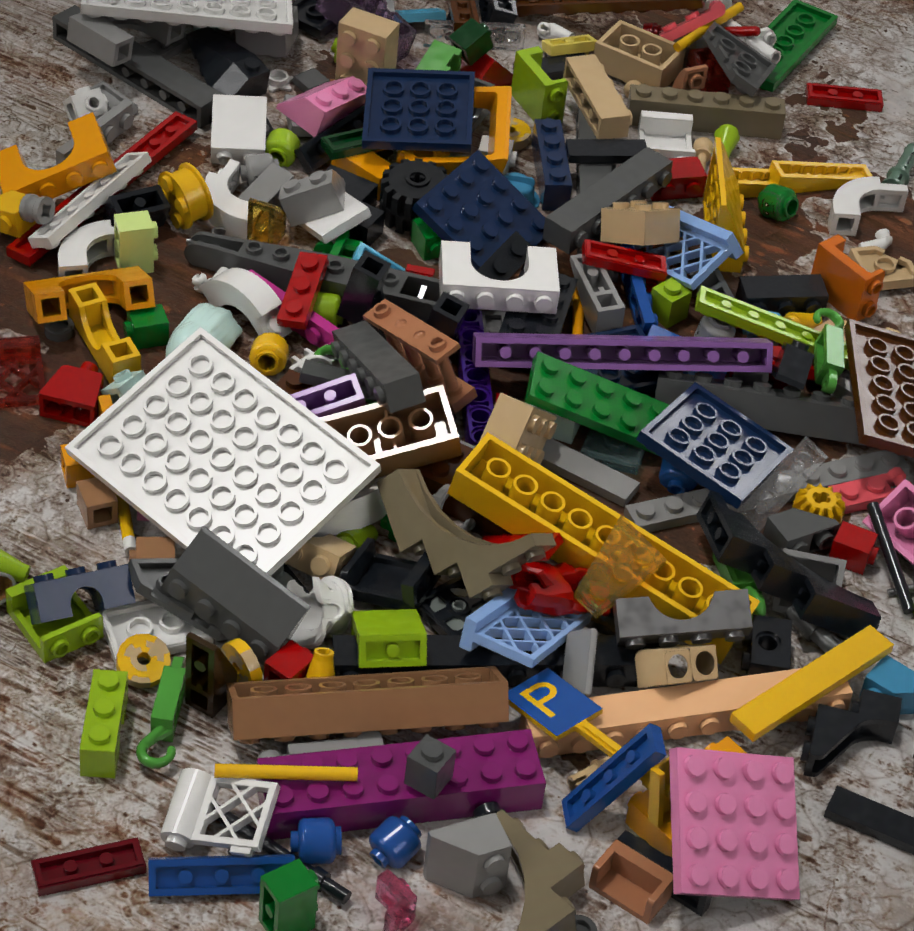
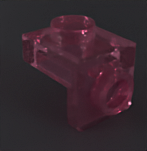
M389 869L385 870L377 876L375 898L387 909L383 931L404 930L411 925L416 917L417 895L411 891L410 886L404 879L397 878Z

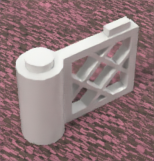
M182 769L160 837L165 842V846L174 851L182 852L186 848H192L195 844L228 848L231 855L252 857L253 851L261 852L281 787L276 782L239 778H214V776L199 769ZM220 788L234 789L237 794L221 806L216 802ZM257 792L267 793L265 802L251 810L246 800ZM243 803L248 813L230 825L224 814ZM221 817L227 827L214 836L205 835L208 825ZM254 821L257 828L253 840L239 839L235 832Z

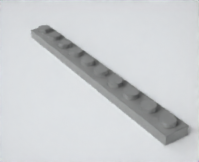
M886 450L774 473L738 509L729 504L727 506L730 510L738 513L794 501L799 489L806 488L808 483L815 487L821 483L823 487L828 488L831 485L884 474L894 467H901L906 476H908L910 467L902 455ZM704 488L625 505L623 514L625 518L649 533L699 522L696 514L710 490Z

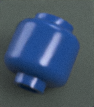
M662 458L659 481L670 493L681 494L695 489L698 483L681 470L674 468L668 461Z
M402 815L400 818L389 816L370 834L369 844L372 851L369 854L382 868L389 865L394 869H401L420 851L421 841L419 838L422 836L421 831L406 816Z
M329 817L302 818L298 823L297 831H290L291 853H298L300 860L310 865L332 864L336 855L342 854L341 826H335V822Z

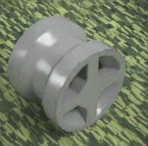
M29 193L20 202L19 214L23 221H35L40 225H47L54 217L55 204L50 197H39L36 194Z

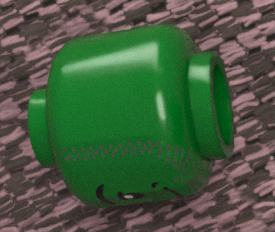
M775 183L766 186L759 193L757 199L760 213L764 217L780 222L787 221L793 217L799 207L795 191Z

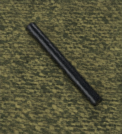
M871 502L867 505V510L875 533L878 534L877 538L903 613L911 614L914 612V602L879 503Z

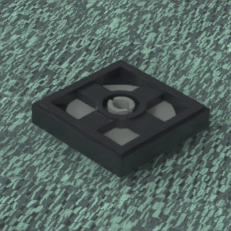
M462 576L432 589L417 611L438 634L462 635L465 618L487 602L483 598H469Z

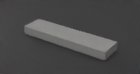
M552 438L550 440L547 439L543 448L545 452L544 458L540 464L546 469L622 507H625L639 491L640 482Z

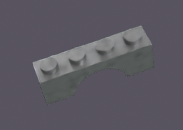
M748 589L715 591L708 608L700 615L690 619L680 620L664 615L653 605L649 596L615 599L613 606L617 646H626V649L629 650L641 649L646 646L645 644L659 643L660 647H671L678 645L679 641L692 640V644L710 643L714 638H725L727 642L744 640L745 636H749L753 628Z

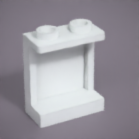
M213 94L211 163L226 165L232 159L244 165L247 155L265 153L267 97Z
M641 110L637 131L638 139H645L647 147L668 159L696 156L695 149H692L691 139L693 114Z

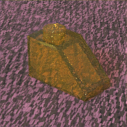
M250 198L248 201L247 239L278 245L286 233V214L284 210L277 205Z

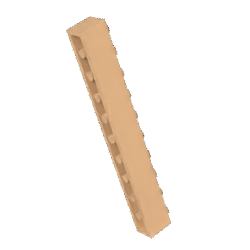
M801 668L588 697L603 708V714L589 721V723L620 746L628 743L649 723L661 727L663 740H678L684 737L712 735L732 730L740 731L729 721L731 713ZM846 681L783 723L808 721L809 715L815 717L819 704L848 710L853 695L849 682ZM521 714L519 730L531 729L539 758H551L557 755L580 754L599 750V748L575 731L556 741Z

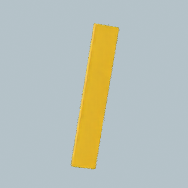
M869 625L732 712L729 721L754 742L890 654L894 644L873 626Z

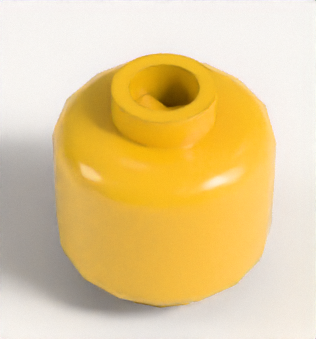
M272 332L263 333L253 341L249 354L250 365L264 376L279 374L286 366L289 346L286 340L279 334Z

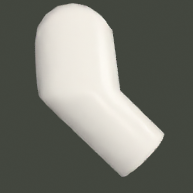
M541 22L537 26V34L544 40L575 36L573 32L556 23Z
M880 229L875 233L876 239L861 242L858 244V247L877 246L886 249L892 244L893 238L890 236L888 229Z

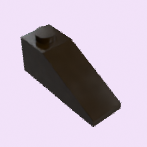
M189 632L186 635L185 704L214 718L227 704L226 683L237 682V670L218 646Z

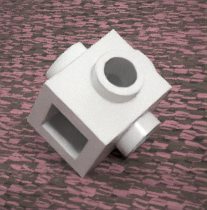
M89 86L79 88L74 91L75 95L62 101L69 121L91 112L98 119L108 111L109 107L107 97L101 92L100 87L92 90Z

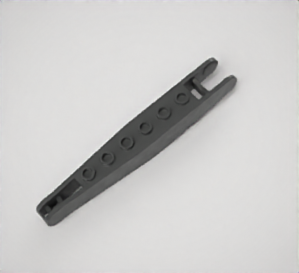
M206 231L196 232L184 250L185 258L194 266L215 272L220 267H227L228 269L242 268L248 271L252 269L285 292L300 251L328 255L329 264L319 292L338 294L341 300L353 267L358 262V260L332 254L219 235ZM390 268L384 282L383 294L386 300L418 319L426 320L440 298L439 279Z

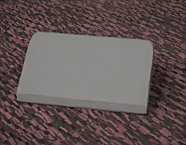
M272 162L238 198L259 204L260 216L279 196L280 186L294 179V175Z
M595 628L571 631L567 634L562 679L587 697L592 694L598 631Z

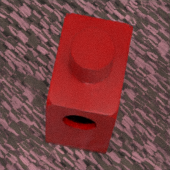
M89 361L83 362L80 368L70 365L61 366L38 393L39 416L88 427L98 418V396L102 395L101 390L104 389V376L98 372V367Z

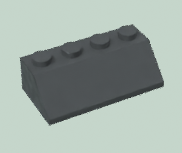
M205 526L199 531L171 568L161 587L173 598L193 610L198 617L220 629L222 634L229 640L240 638L245 641L262 665L290 641L311 607Z

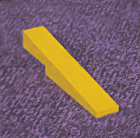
M772 160L769 169L733 167L739 183V192L744 195V198L758 197L759 193L766 186L773 183L793 189L795 193L839 189L843 184L853 179L872 176L866 164Z

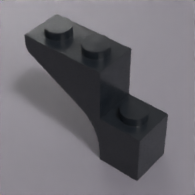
M330 165L327 171L333 169L344 178L346 183L345 192L369 207L372 216L350 229L349 238L363 241L364 244L370 247L383 234L385 211L376 208L378 184Z
M863 689L859 702L852 701L850 711L819 704L815 717L809 715L805 729V735L810 736V741L804 740L800 760L806 761L803 775L817 777L855 743L879 741L892 744L899 723L902 698Z

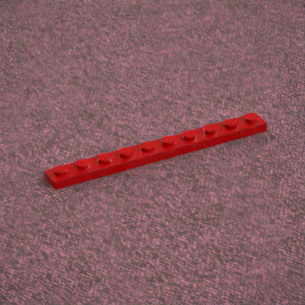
M175 111L116 158L114 164L126 153L148 152L152 162L143 169L142 174H144L197 130V121ZM140 174L139 176L133 177V178L127 183V184H128L127 187H128L131 183H133L137 178H139L142 174ZM91 183L80 187L68 198H66L63 202H61L57 207H55V214L59 212L64 206H66L71 200H73L77 195H79L84 189H86ZM124 189L117 191L114 195H118ZM101 205V206H100L97 210H95L94 212L96 213V212H97L98 210H100L104 205ZM36 223L20 238L10 243L6 247L7 256L30 267L49 250L45 248H32L28 237L42 225Z

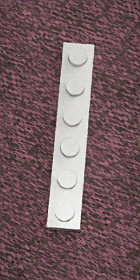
M126 153L115 163L117 172L95 180L57 212L49 224L42 225L29 236L28 240L31 247L45 248L46 250L58 247L65 236L78 229L80 223L91 218L95 214V210L101 205L106 204L109 196H113L117 191L126 188L127 183L133 177L143 173V169L152 162L149 153Z

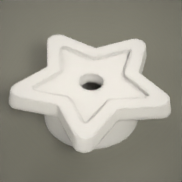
M281 69L271 70L268 81L269 92L273 93L278 90L291 91L290 83L293 81V76H289L286 71Z

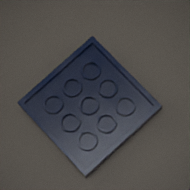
M368 68L362 149L471 153L475 72Z
M479 150L420 198L411 208L442 240L470 242L471 263L476 271L515 231L531 246H537L543 240L545 217Z
M696 382L647 424L636 438L649 451L668 461L674 468L684 472L700 486L721 494L725 502L736 509L790 457L794 448Z

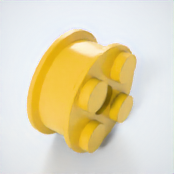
M185 162L175 172L164 171L159 174L158 185L161 186L171 206L169 216L175 228L187 230L192 227L194 221L199 219L206 221L212 218L214 207L211 193L204 178L192 164Z

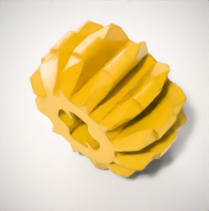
M808 483L806 488L799 489L796 493L792 508L832 518L841 524L845 512V502L842 500V493L833 492L832 486L825 488L819 483L815 487Z

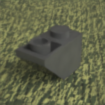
M792 508L768 516L763 535L780 549L786 548L813 553L819 550H826L832 546L840 524L835 519Z

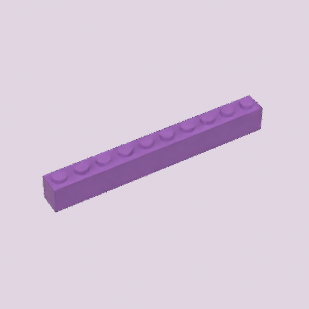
M473 332L472 362L475 367L531 368L533 358L539 351L581 369L772 373L773 342L767 338Z

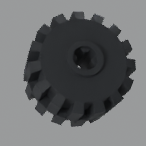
M415 158V161H410L409 159L401 160L400 164L394 162L389 165V169H385L381 179L379 209L385 211V225L389 229L395 226V232L403 234L404 231H408L409 236H411L413 219L420 218L411 208L420 198L448 176L447 170L443 166L437 167L435 162H424L423 159Z

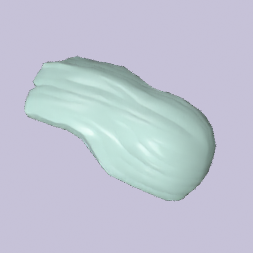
M200 303L192 308L172 332L166 346L165 357L200 327L230 349L236 339L242 334V327L237 324L230 310L219 306L215 307L209 303Z

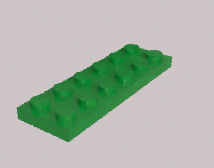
M793 0L767 26L776 34L777 40L773 48L781 52V59L760 88L773 92L837 24L838 16L802 1Z
M539 351L532 361L525 402L655 455L657 454L649 451L636 438L647 424L669 406L665 402Z

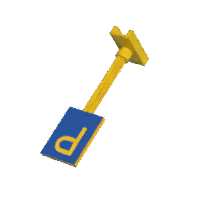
M549 668L544 669L508 691L509 705L554 740L558 741L575 731L609 757H612L622 748V746L589 723V721L603 714V708ZM669 757L650 768L640 778L642 785L649 790L648 821L657 828L663 825V814L671 809Z

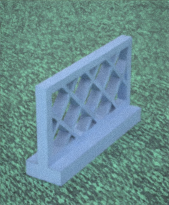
M681 210L680 237H683L682 241L672 244L667 243L654 249L653 245H633L634 250L646 247L644 252L664 255L667 264L666 278L673 277L683 286L693 291L728 257L737 260L744 253L733 232ZM700 244V248L688 251V247ZM682 249L681 254L670 257L671 252ZM718 252L714 257L706 259V255ZM700 257L699 262L687 265L688 260ZM681 263V267L669 270L670 265ZM699 270L691 279L687 278L688 273Z
M507 588L502 592L503 596L494 597L465 618L459 647L471 652L481 645L529 668H533L565 643L569 632L581 630L591 621L592 614H566L554 618L543 617L549 615L518 607L513 598L517 589ZM506 626H514L517 628H507ZM528 627H539V629H533ZM512 638H519L524 640H513ZM535 639H546V641H535ZM524 651H531L532 654H528Z

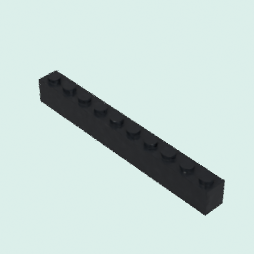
M333 635L332 650L334 651L335 676L495 666L508 681V687H516L546 668H549L562 678L566 642L533 668H529L481 645L471 652L459 647L461 635H427V666L359 668L358 643L355 635ZM597 635L592 687H638L635 655L641 649L629 650L626 649V646H617L616 635ZM512 638L513 640H524L519 638ZM535 639V641H546V639ZM659 643L645 644L646 646L641 649L656 648L660 646ZM524 651L528 654H532L531 651Z

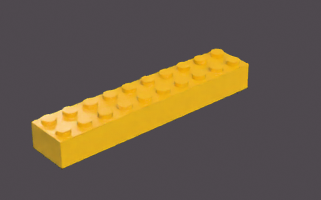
M488 432L456 469L447 492L453 498L511 534L560 532L564 542L553 554L552 560L557 563L565 562L574 568L588 569L589 574L583 579L615 599L649 596L653 605L661 613L674 619H690L703 613L710 605L715 591L740 589ZM749 595L752 617L760 601ZM714 638L710 643L692 644V640L683 641L688 645L715 644L717 663L720 665L735 643L727 642L725 638Z

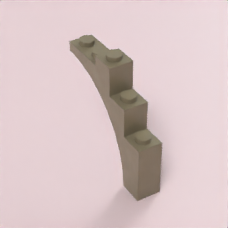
M397 469L376 482L400 553H414L415 556H420L426 551L434 575H448L449 578L462 576L469 598H483L487 602L494 597L503 596L502 591L514 585L511 575L520 572L523 564L543 559L546 556L545 552L556 546L552 533H531L515 541L501 544L491 543L474 537L457 526L441 510L429 492L419 469Z
M501 809L496 815L512 844L510 858L521 876L525 890V902L517 931H576V909L568 898L585 886V865L583 860L576 852L568 851L560 843L549 849L540 838L535 839L529 834L518 818H511Z

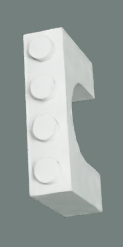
M441 240L439 255L440 296L443 292H446L469 304L468 309L556 314L560 295L556 248L527 246L524 275L517 279L502 281L485 277L474 269L471 263L470 242Z

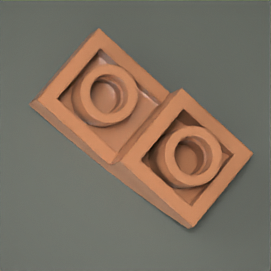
M704 64L682 69L672 87L685 90L703 89L705 87L708 66Z

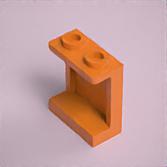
M837 234L818 244L811 274H821L829 294L828 303L847 318L860 321L871 317L876 312L879 294L883 288L885 271L880 268L870 273L843 253L846 239Z

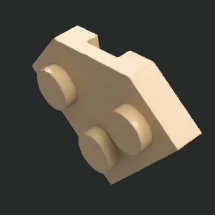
M877 246L850 248L848 257L866 271L872 273L880 268L885 271L882 290L914 287V265L911 260L902 256L897 260L885 255V249Z

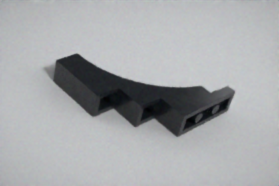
M710 490L696 517L719 563L751 574L759 591L791 602L800 620L849 638L869 625L873 626L876 630L878 629L882 617L873 601L828 581L797 562L767 539L743 514L730 510L721 494Z

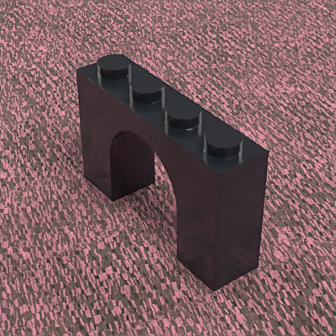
M365 250L353 267L336 315L353 324L364 321L363 315L385 299L383 286L391 263ZM443 292L432 308L429 318L422 321L455 340L470 305ZM370 324L386 340L384 332Z

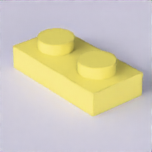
M589 34L542 40V50L550 55V57L578 53L588 55L590 51H594L597 40Z

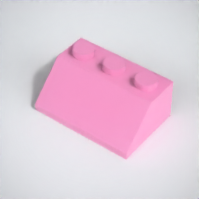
M354 76L326 82L277 104L276 109L315 137L365 104L367 86L362 80Z
M904 479L879 506L895 551L914 566V485ZM868 515L862 523L872 532H875L870 515Z

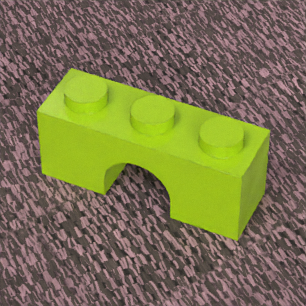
M93 669L79 749L80 776L116 778L120 753L121 724L125 722L128 703V672Z

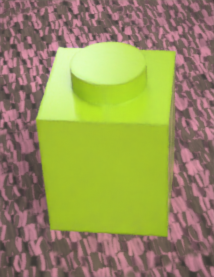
M673 277L652 287L651 291L652 311L657 314L658 322L665 328H669L687 318L692 295L689 289Z

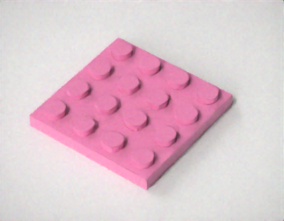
M681 747L669 749L673 894L786 901L800 900L794 758Z

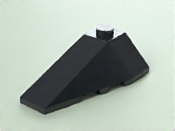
M209 26L186 34V39L194 59H197L200 66V74L205 78L207 85L223 95L261 96L266 94L270 70L254 53Z

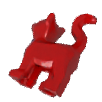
M527 562L521 566L522 570L511 575L514 585L509 588L517 589L513 598L517 606L524 610H532L556 617L566 614H586L591 608H594L603 616L610 615L609 603L599 596L586 595L580 601L575 598L574 591L580 580L589 574V570L586 568H574L565 562L558 563L555 566L545 562Z

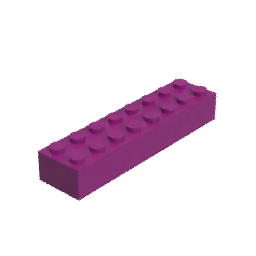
M531 729L437 739L455 749L456 757L452 779L434 800L404 784L407 756L420 741L257 758V764L358 767V781L256 779L258 781L276 782L281 787L266 836L272 840L290 838V831H297L298 823L302 818L329 817L333 819L335 826H341V832L377 828L389 816L400 818L403 815L414 824L473 817V811L478 806L491 801L497 802L506 813L542 809L546 780ZM257 792L259 805L265 802L267 796L265 792Z

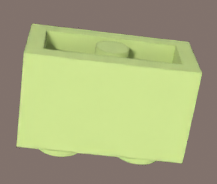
M148 210L114 214V258L118 269L139 266L146 273L154 272V261L158 260V249L156 243H154V239L158 238V226L156 221H151Z

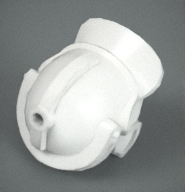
M329 575L320 580L319 577L313 576V589L310 593H306L303 586L298 585L295 579L288 581L287 589L311 606L290 640H293L302 647L312 649L321 645L325 636L332 638L333 635H341L346 631L351 621V613L354 611L353 593L350 585L339 577Z

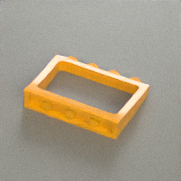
M474 87L473 107L490 111L488 155L484 156L503 173L509 154L512 87ZM398 150L396 162L401 163V160L404 159L415 161V158L423 159L424 162L432 161L437 163V167L443 166L449 175L470 156L416 157L413 150Z

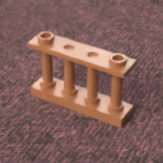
M386 299L376 304L363 315L364 320L384 332L387 342L419 372L423 390L440 385L444 386L450 409L455 414L477 397L475 387L454 374L449 356L461 348L457 341Z

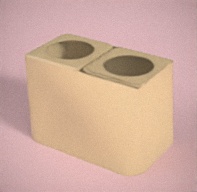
M715 644L647 648L639 650L635 655L637 685L640 689H644V687L652 688V686L659 687V685L667 686L718 679ZM676 654L683 656L687 662V672L682 678H675L669 672V660Z

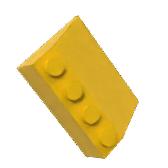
M715 137L702 201L703 216L705 221L733 232L744 252L737 260L728 257L718 267L719 270L741 273L743 262H747L749 257V246L745 245L747 241V228H744L746 212L742 211L744 195L739 192V183L721 137ZM718 252L712 253V257H714Z

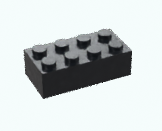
M524 264L521 268L519 277L524 275ZM559 274L560 295L556 314L506 311L499 333L563 334L578 279L565 274Z

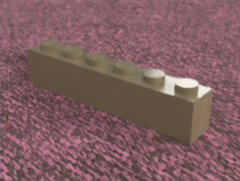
M630 84L627 109L632 112V125L634 126L639 125L641 110L693 114L692 131L715 133L716 129L721 125L730 124L738 129L740 136L781 139L786 117L785 99L751 97L748 94L737 95L725 92H706L697 89L685 90L673 87H654L646 84Z

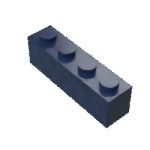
M551 118L535 119L531 146L542 211H555L570 200L572 192V180L561 120Z

